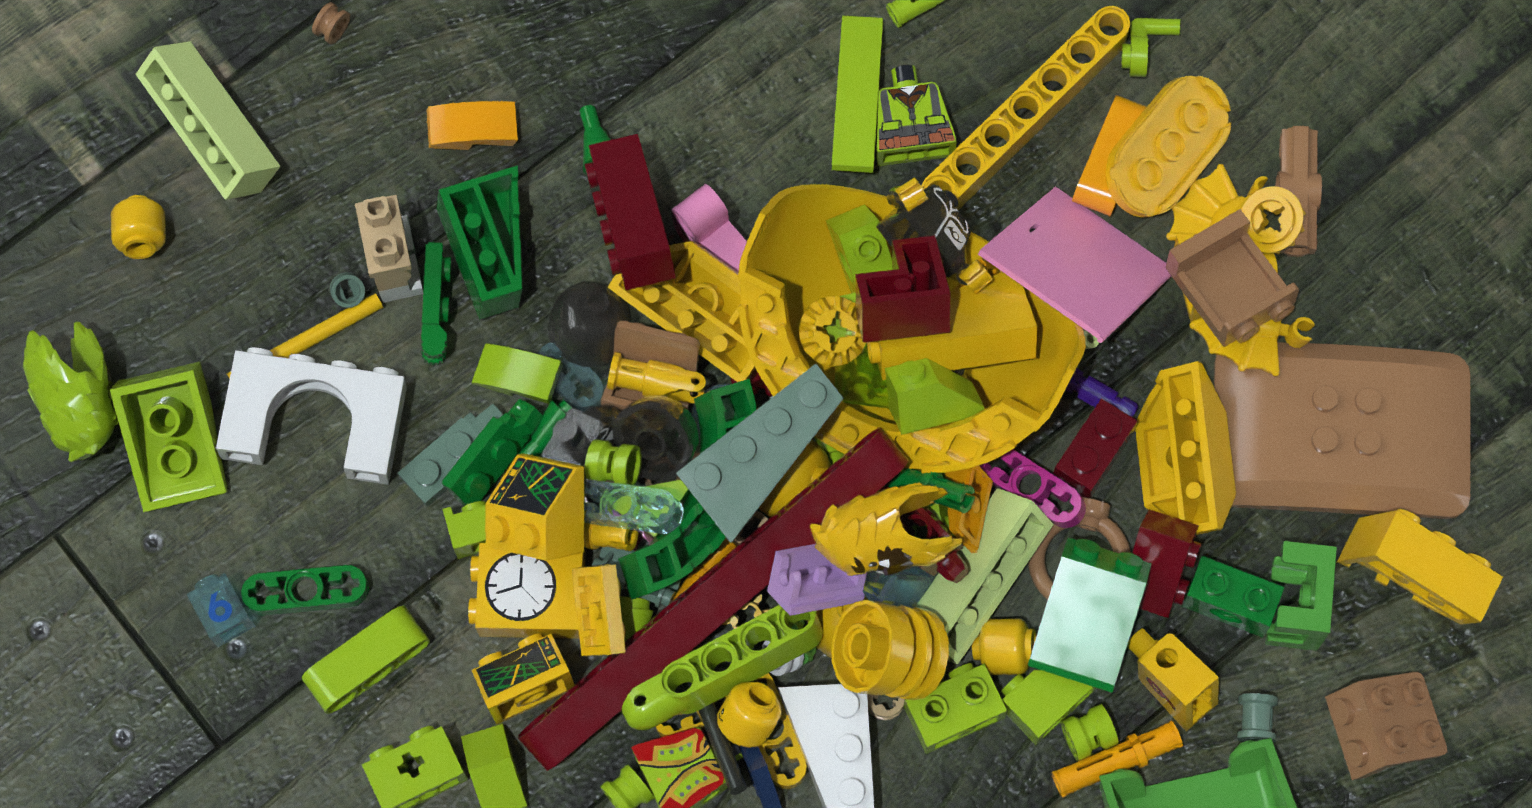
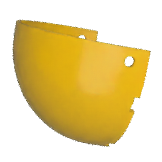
M798 185L784 189L772 197L760 211L740 259L737 281H740L739 320L750 358L773 397L814 364L819 366L843 397L842 402L815 435L816 438L845 454L870 432L881 427L908 458L909 462L904 468L919 469L921 473H942L969 469L988 463L1006 454L1031 433L1036 432L1050 418L1086 348L1085 335L1082 327L1024 287L1037 324L1036 358L951 370L973 383L985 409L963 420L901 435L889 410L886 380H882L879 368L864 367L855 362L854 359L848 364L828 366L815 361L806 353L801 344L799 325L804 312L815 301L829 296L851 294L826 220L865 204L879 220L892 258V240L934 236L945 218L919 207L908 212L903 202H897L893 198L865 190L836 185ZM946 220L936 240L949 290L952 291L961 281L958 276L951 273L952 265L958 264L967 268L975 260L982 258L978 253L989 241L969 230L968 233H965L960 225L955 224L966 238L961 250H958L944 232L949 220ZM947 227V228L950 230L951 235H952V237L954 238V240H956V241L959 242V243H963V242L958 241V240H959V235H958V239H956V238L953 236V233H957V232H955V231L952 230L954 227ZM816 326V331H823V334H827L826 329L824 330L823 327ZM832 342V343H831V350H832V351H833V346H834V344H836V342Z

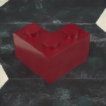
M935 235L892 240V270L855 274L856 316L863 343L950 333L951 293Z

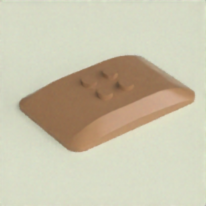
M1277 342L1280 374L1277 377L1261 369H1246L1241 372L1232 360L1216 355L1214 362V388L1227 414L1236 496L1231 507L1375 515L1404 509L1419 518L1451 519L1463 514L1469 506L1470 370L1465 360L1458 355L1413 349L1307 343L1301 348H1293L1287 342Z

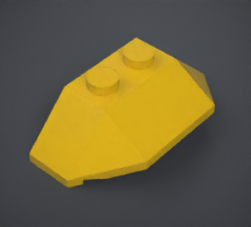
M689 241L669 245L676 279L625 291L621 274L613 277L607 287L666 331L683 333L696 338L700 342L699 355L735 381L740 382L750 377L755 366L745 345L739 320L740 281H737L738 272L696 242Z
M1196 361L1160 370L1155 380L1156 385L1148 395L1137 418L1138 422L1135 427L1144 507L1148 510L1150 509L1199 525L1196 535L1222 530L1236 496L1226 410L1201 362Z

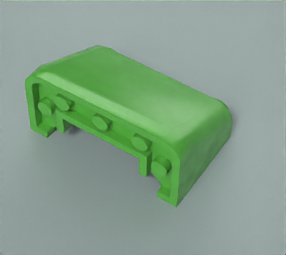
M1271 738L1259 741L1249 740L1240 743L1230 754L1228 768L1154 785L1145 786L1141 774L1128 769H1118L1110 774L1099 776L1100 791L1105 808H1297Z

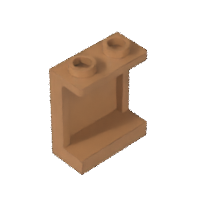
M1241 209L1170 249L1165 267L1223 347L1235 340L1238 343L1247 341L1258 332L1259 326L1271 319L1274 322H1278L1287 317L1295 308L1294 304L1299 292V288L1294 282L1288 286L1284 283L1247 234L1250 221Z

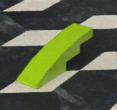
M842 16L832 170L873 173L883 18Z

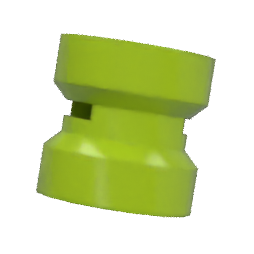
M594 439L586 455V479L589 482L600 484L609 480L613 481L618 487L633 488L638 480L641 469L640 448L637 445L622 444L616 447L610 441Z
M1102 704L1088 709L1087 714L1083 717L1071 716L1060 721L1065 740L1077 761L1091 756L1092 751L1098 747L1108 749L1119 744L1114 725Z

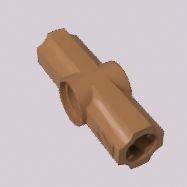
M1293 126L1288 129H1282L1279 139L1280 172L1277 173L1275 187L1285 188L1297 196L1306 213L1303 216L1304 231L1299 233L1295 240V246H1289L1280 251V253L1292 257L1315 254L1317 250V211H1319L1321 204L1322 177L1320 173H1317L1318 131L1312 130L1308 126Z

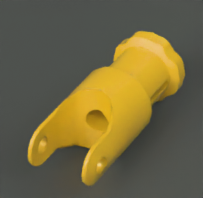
M614 352L607 389L614 390L616 387L641 392L642 397L695 404L694 399L704 394L706 380L701 373L685 370L672 363L652 359L646 363L622 358L621 353ZM698 379L699 383H692L691 380ZM697 392L698 395L696 397H692L690 393Z

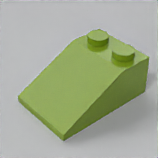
M201 362L117 381L110 389L143 512L227 493L222 459H220L216 450L218 436Z

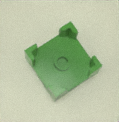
M1283 541L1281 545L1282 557L1276 556L1273 558L1270 578L1275 583L1301 585L1298 607L1282 605L1278 608L1275 624L1271 623L1270 628L1266 632L1265 645L1317 651L1325 641L1331 629L1337 547Z

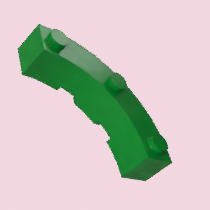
M750 379L711 390L694 399L700 427V454L756 411ZM691 492L680 512L659 536L635 552L618 558L632 600L665 588L685 577L702 563L709 554L713 553L726 538Z

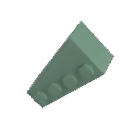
M814 364L676 472L730 543L738 536L839 406L843 397L819 366Z

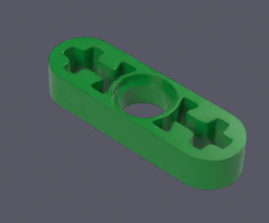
M355 566L319 567L254 574L244 582L241 596L250 611L257 615L266 616L355 607L366 599L369 592V584L363 572ZM351 576L354 583L359 584V587L352 589L351 596H345L341 589L329 590L331 598L325 599L326 587L322 579L329 577L328 582L331 586H339L344 584L345 577ZM304 579L313 580L317 584L316 595L309 601L297 600L293 593L295 585ZM280 582H285L284 591L288 602L282 603L283 599L280 595H269L266 597L265 604L260 605L258 600L252 597V594L258 593L259 585L263 584L271 592L282 591Z

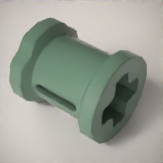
M1246 693L1238 696V703L1242 705L1241 731L1237 732V740L1245 742L1271 738L1272 742L1275 743L1277 735L1272 732L1273 707L1278 705V697L1260 693Z

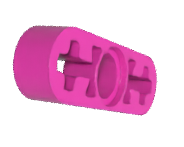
M1014 449L1001 457L1006 465L1013 469L1010 477L998 467H994L991 470L992 467L989 463L979 465L992 479L993 485L1032 500L1052 523L1058 527H1073L1080 523L1085 515V502L1076 489ZM1028 474H1037L1041 477L1039 490L1032 495L1022 494L1019 490L1022 478ZM1050 492L1063 502H1067L1071 497L1070 503L1074 507L1070 513L1062 511L1059 514L1058 508L1047 499Z

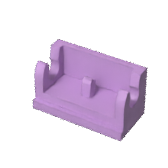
M816 544L784 549L775 552L767 592L790 616L838 607L864 600L865 594L863 589L867 572L863 575L848 576L844 571L828 561L815 548Z

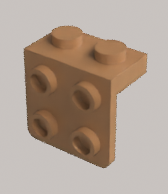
M619 321L617 323L613 355L614 352H619L622 358L646 363L652 359L672 363L685 370L697 372L700 342L696 338L683 333H673L648 327L641 323ZM692 379L691 382L696 383L697 379ZM607 385L601 399V411L609 413L613 411L622 416L680 430L684 428L691 403L682 401L671 402L642 397L641 392L616 387L614 390H608ZM691 392L690 395L694 397L695 392Z
M1419 672L1358 681L1325 697L1352 780L1369 777L1395 765L1438 758L1447 752V745L1426 682Z

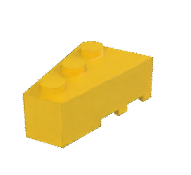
M1404 509L1358 518L1337 560L1338 563L1348 568L1352 563H1358L1376 572L1377 575L1374 581L1385 587L1392 580L1413 594L1411 600L1459 624L1482 622L1503 579V576L1490 569L1491 563L1476 554H1466L1455 547L1456 541L1453 538L1438 531L1431 532L1420 525L1421 519L1418 516Z

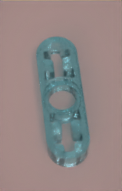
M584 479V498L587 494L594 501L600 502V508L594 503H584V523L666 534L676 529L683 519L684 510L682 504L666 490ZM623 496L631 497L632 504L629 511L622 516H614L612 512L614 503ZM644 504L649 509L661 510L665 504L669 510L668 513H661L659 518H657L651 512L644 510Z

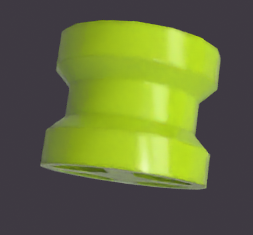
M628 764L620 769V776L614 781H606L600 786L615 808H636L641 803L648 804L655 799L645 783Z

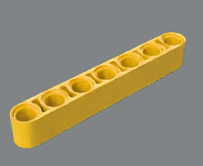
M1106 6L1098 10L925 178L921 187L927 197L934 192V188L942 189V191L936 190L935 192H943L944 194L950 191L958 199L956 209L959 210L1122 51V44H1126L1130 27L1127 13L1117 6ZM1105 26H1112L1119 31V34L1109 36L1100 29ZM1078 53L1086 54L1090 57L1091 61L1084 64L1078 63L1072 56ZM1047 81H1057L1063 86V89L1050 91L1043 84ZM1026 108L1031 110L1035 116L1030 119H1022L1015 114V111ZM992 136H999L1007 143L1002 147H993L987 143L986 139ZM962 164H971L977 168L978 172L973 175H963L957 168ZM928 198L927 201L919 205L920 208L943 218L947 216L943 203H934ZM946 201L945 204H946V206H947L948 213H949V211H950V204Z

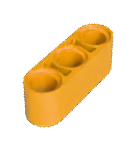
M1119 95L1115 96L1080 177L1072 202L1111 217L1117 203L1112 198L1106 182L1107 160L1114 146L1147 106Z

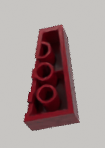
M638 134L589 145L592 162L584 165L590 189L595 187L599 189V191L592 192L597 217L605 215L606 218L599 221L605 246L613 244L614 249L607 250L612 275L621 274L625 291L676 279L670 247Z

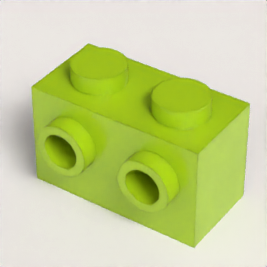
M972 663L962 665L948 673L950 679L940 683L936 690L926 698L905 700L904 709L925 754L1005 719L1007 709L985 664L975 668Z

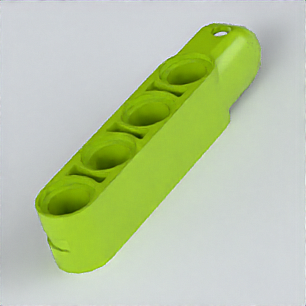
M778 605L666 666L662 673L637 685L630 691L622 706V714L627 724L635 730H648L680 713L691 714L728 695L730 690L737 684L752 682L812 650L819 644L823 635V629L816 611L790 616ZM797 621H809L802 629H791ZM770 641L765 649L760 651L752 650L758 642ZM721 662H732L724 671H713ZM685 682L692 683L687 691L682 693L675 692L680 684ZM638 696L646 697V700L639 706L635 705V699Z

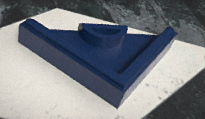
M738 746L746 762V769L756 794L760 798L762 807L782 808L768 766L759 747L747 748Z

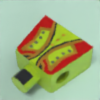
M700 727L631 747L659 808H701L727 789L726 781L712 745H708ZM730 742L736 760L742 759L743 756L738 745Z

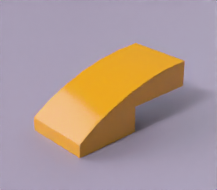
M460 102L429 106L426 110L429 148L469 150L473 144L514 146L518 141L515 102Z

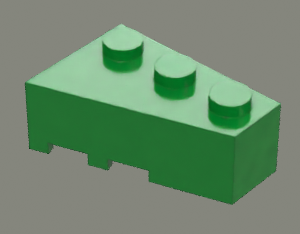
M517 165L438 190L436 209L479 320L518 308L520 303L522 271Z

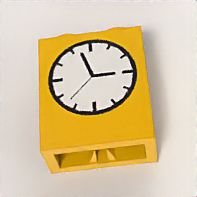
M479 543V556L471 557L470 576L471 582H477V598L469 599V624H475L479 637L527 638L541 633L543 637L552 634L553 638L579 639L572 569L586 567L585 549L582 553L544 561L487 547L486 543Z

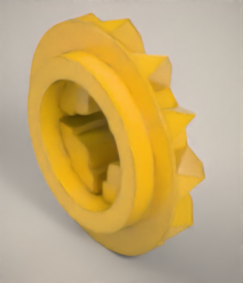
M1275 186L1262 188L1253 193L1241 209L1250 221L1247 234L1262 253L1280 254L1281 250L1289 246H1295L1296 238L1299 233L1304 231L1303 216L1306 213L1299 202V198L1285 188ZM1264 209L1275 215L1282 213L1278 219L1281 224V231L1271 227L1265 230L1269 221L1266 218V213L1263 211Z
M840 296L824 297L812 303L801 318L799 325L800 341L806 353L815 361L828 366L844 365L863 352L866 342H862L856 316V303ZM836 312H838L840 327L846 328V331H852V336L838 337L832 351L829 335L823 334V331H816V326L824 327V325H831Z

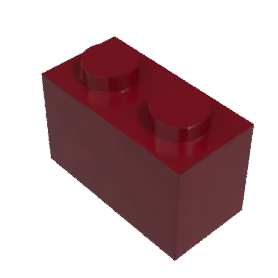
M1101 398L1055 466L1053 475L1076 489L1081 497L1091 498L1133 436L1138 421Z
M1150 509L1148 510L1140 525L1132 554L1139 556L1143 561L1151 563L1139 609L1168 618L1175 604L1183 605L1190 585L1189 580L1183 579L1187 566L1194 568L1202 543L1194 541L1199 525Z

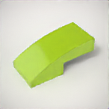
M485 343L472 384L513 396L514 393L549 404L563 364L560 360Z

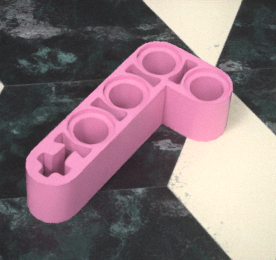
M704 184L671 210L674 228L683 242H696L733 270L739 272L740 259L747 241L729 221L727 208L720 197L710 186Z

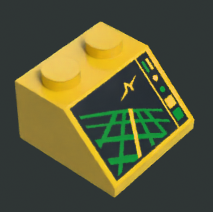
M524 453L518 454L485 504L486 546L544 561L584 552V466Z
M541 633L531 635L518 643V649L505 655L501 651L487 655L479 660V667L471 670L496 725L561 696L574 686L571 674L552 634L544 637Z

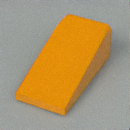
M980 466L945 472V479L972 486L975 490L973 494L966 493L967 495L975 496L974 503L967 513L947 508L949 530L957 539L962 538V544L971 553H977L993 481Z

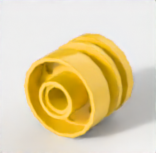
M873 600L858 601L844 611L835 627L831 643L832 665L837 679L845 689L852 692L875 696L886 695L891 698H902L905 700L923 699L936 690L945 674L949 658L948 636L944 624L934 612L924 608H911L905 605L895 606L890 603Z

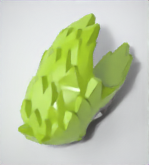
M80 322L74 323V338L71 339L73 369L60 359L56 349L54 350L45 335L40 337L37 332L30 331L26 340V348H24L23 369L29 387L27 391L40 412L41 422L51 436L52 442L56 448L69 453L68 460L70 462L84 460L95 455L109 440L115 425L118 424L110 389L114 384L110 371L106 367L103 349L99 345L93 331L85 328Z

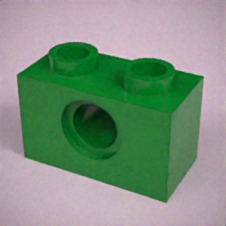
M1201 556L1181 607L1263 638L1271 626L1284 587Z

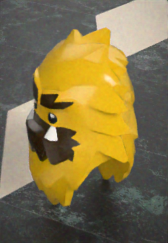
M920 482L902 487L888 488L866 498L859 495L838 508L833 504L827 509L822 525H810L812 535L816 541L815 548L828 561L844 571L848 576L863 575L871 571L890 576L910 569L911 566H930L944 559L946 554L961 545L962 538L952 539V536L930 540L920 539L909 535L905 531L900 520L901 515L934 503V500L948 494L943 488L922 485Z

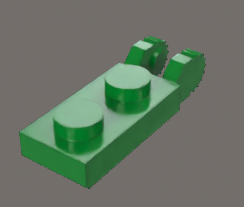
M434 242L426 244L421 332L422 359H424V363H428V366L433 365V367L434 365L439 366L440 363L443 364V360H446L445 356H447V352H445L447 351V333L440 326V322H448L449 297H441L442 282H450L451 257H443V243Z

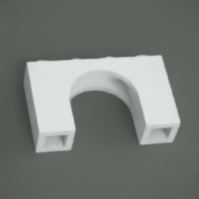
M248 348L247 352L235 350L216 445L220 459L263 465L271 422L280 405L298 393L322 391L340 399L352 414V425L344 463L347 479L389 485L407 389L404 376H398L399 373L396 370L385 367H375L373 372L356 369L357 366L346 361H332L331 365L314 363L315 359L301 354H291L288 359L275 357L271 351L262 348Z

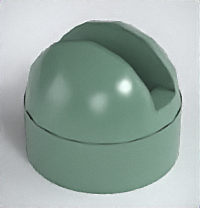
M344 272L338 274L332 280L330 294L339 306L351 308L363 300L365 287L357 275ZM347 279V284L353 294L352 297L347 299L340 285V282Z

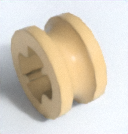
M867 695L868 711L876 719L883 721L892 720L899 716L903 710L905 699L898 698V701L893 700L892 706L894 708L886 710L883 704H874L873 698L878 699V696Z

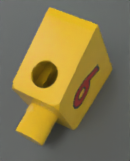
M1142 628L1130 638L1127 647L1139 658L1137 661L1139 680L1186 732L1218 705L1219 677L1172 633L1166 634L1158 641L1146 628Z

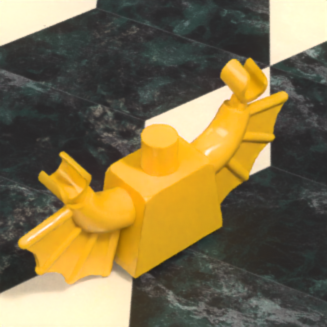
M1218 164L1211 175L1195 180L1190 186L1186 197L1171 208L1174 224L1170 232L1166 234V238L1170 241H1175L1174 247L1230 214L1242 209L1246 200L1253 193L1262 189L1268 178L1266 176L1258 177L1246 197L1238 196L1224 165ZM1263 253L1278 273L1275 254ZM1183 293L1190 319V329L1195 330L1205 339L1210 354L1227 357L1238 366V370L1241 372L1246 369H1261L1277 377L1280 374L1278 336H1284L1286 342L1293 348H1301L1312 340L1311 337L1300 335L1297 330H1311L1315 323L1310 318H1297L1291 325L1281 323L1282 320L1274 322L1271 319L1259 326L1258 332L1247 341L1238 343L1235 340L1223 347Z

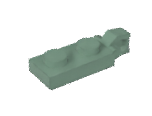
M492 404L477 417L471 412L464 418L461 417L397 473L398 476L426 507L431 505L447 491L442 485V480L492 417L494 416L499 419L503 415L502 412Z

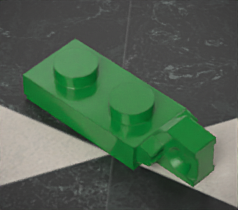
M518 399L508 413H505L499 419L493 416L442 480V485L463 506L481 501L524 447L525 443H527L530 437L529 434L534 432L543 415L531 404Z

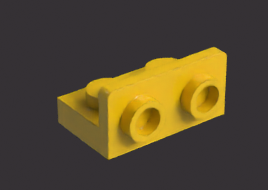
M616 564L573 568L572 576L581 656L625 653L624 638L626 630L622 621L619 596L621 585L617 577Z

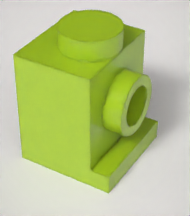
M485 501L467 504L462 507V512L457 514L453 513L451 507L443 509L453 549L458 559L478 554L479 543H486Z

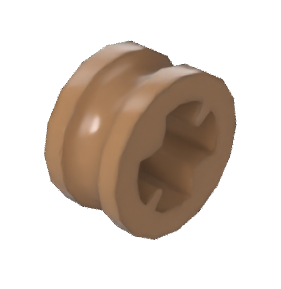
M332 2L326 4L314 20L312 33L319 37L324 35L327 43L334 44L341 38L348 27L350 13L345 10L338 12L337 5Z

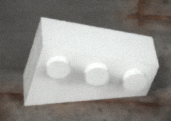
M842 684L778 687L780 698L805 757L806 765L823 808H874L867 694L852 692L845 689Z

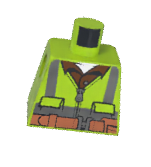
M901 65L893 68L891 73L894 87L882 88L878 93L877 167L947 158L956 149V136L937 83L927 82L918 84L916 67L913 65Z

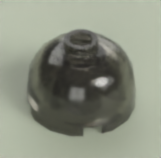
M582 281L567 287L555 300L547 322L548 339L552 346L555 343L557 348L562 351L561 356L568 362L582 367H602L609 364L610 359L613 358L614 336L617 323L619 321L633 323L629 304L608 288L609 284L600 281Z
M648 395L631 402L613 420L611 427L613 428V439L610 442L613 446L619 447L622 444L637 445L640 448L641 469L638 480H641L643 477L648 480H656L653 484L665 483L678 477L676 472L693 460L699 443L697 424L690 411L679 401L664 395Z

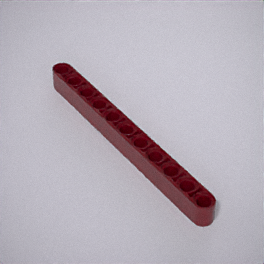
M881 427L870 432L626 640L625 653L611 654L529 723L517 738L546 771L555 767L622 710L627 695L634 687L662 673L664 668L670 663L688 654L769 584L776 551L816 544L810 525H822L825 513L829 507L834 504L838 508L856 496L861 495L866 498L875 494L908 464V458Z

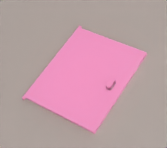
M1056 186L981 248L978 253L983 259L1095 336L1099 343L1107 339L1171 277L1165 268L1166 262L1088 208L1072 202V197Z

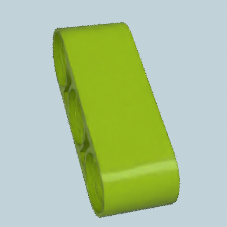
M399 606L386 613L311 666L302 675V681L326 714H331L353 701L411 660L427 647L430 640L406 606Z

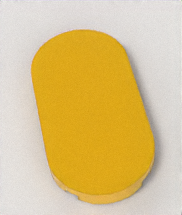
M1185 76L1168 82L1114 146L1106 164V182L1112 198L1125 212L1137 217H1151L1169 211L1223 147L1231 130V122L1228 123L1229 117L1227 113L1231 110L1227 96L1213 80L1203 76Z

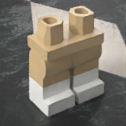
M397 195L381 196L355 203L370 278H374L383 303L423 294L424 290L415 255L416 251L409 218L407 215L401 216Z

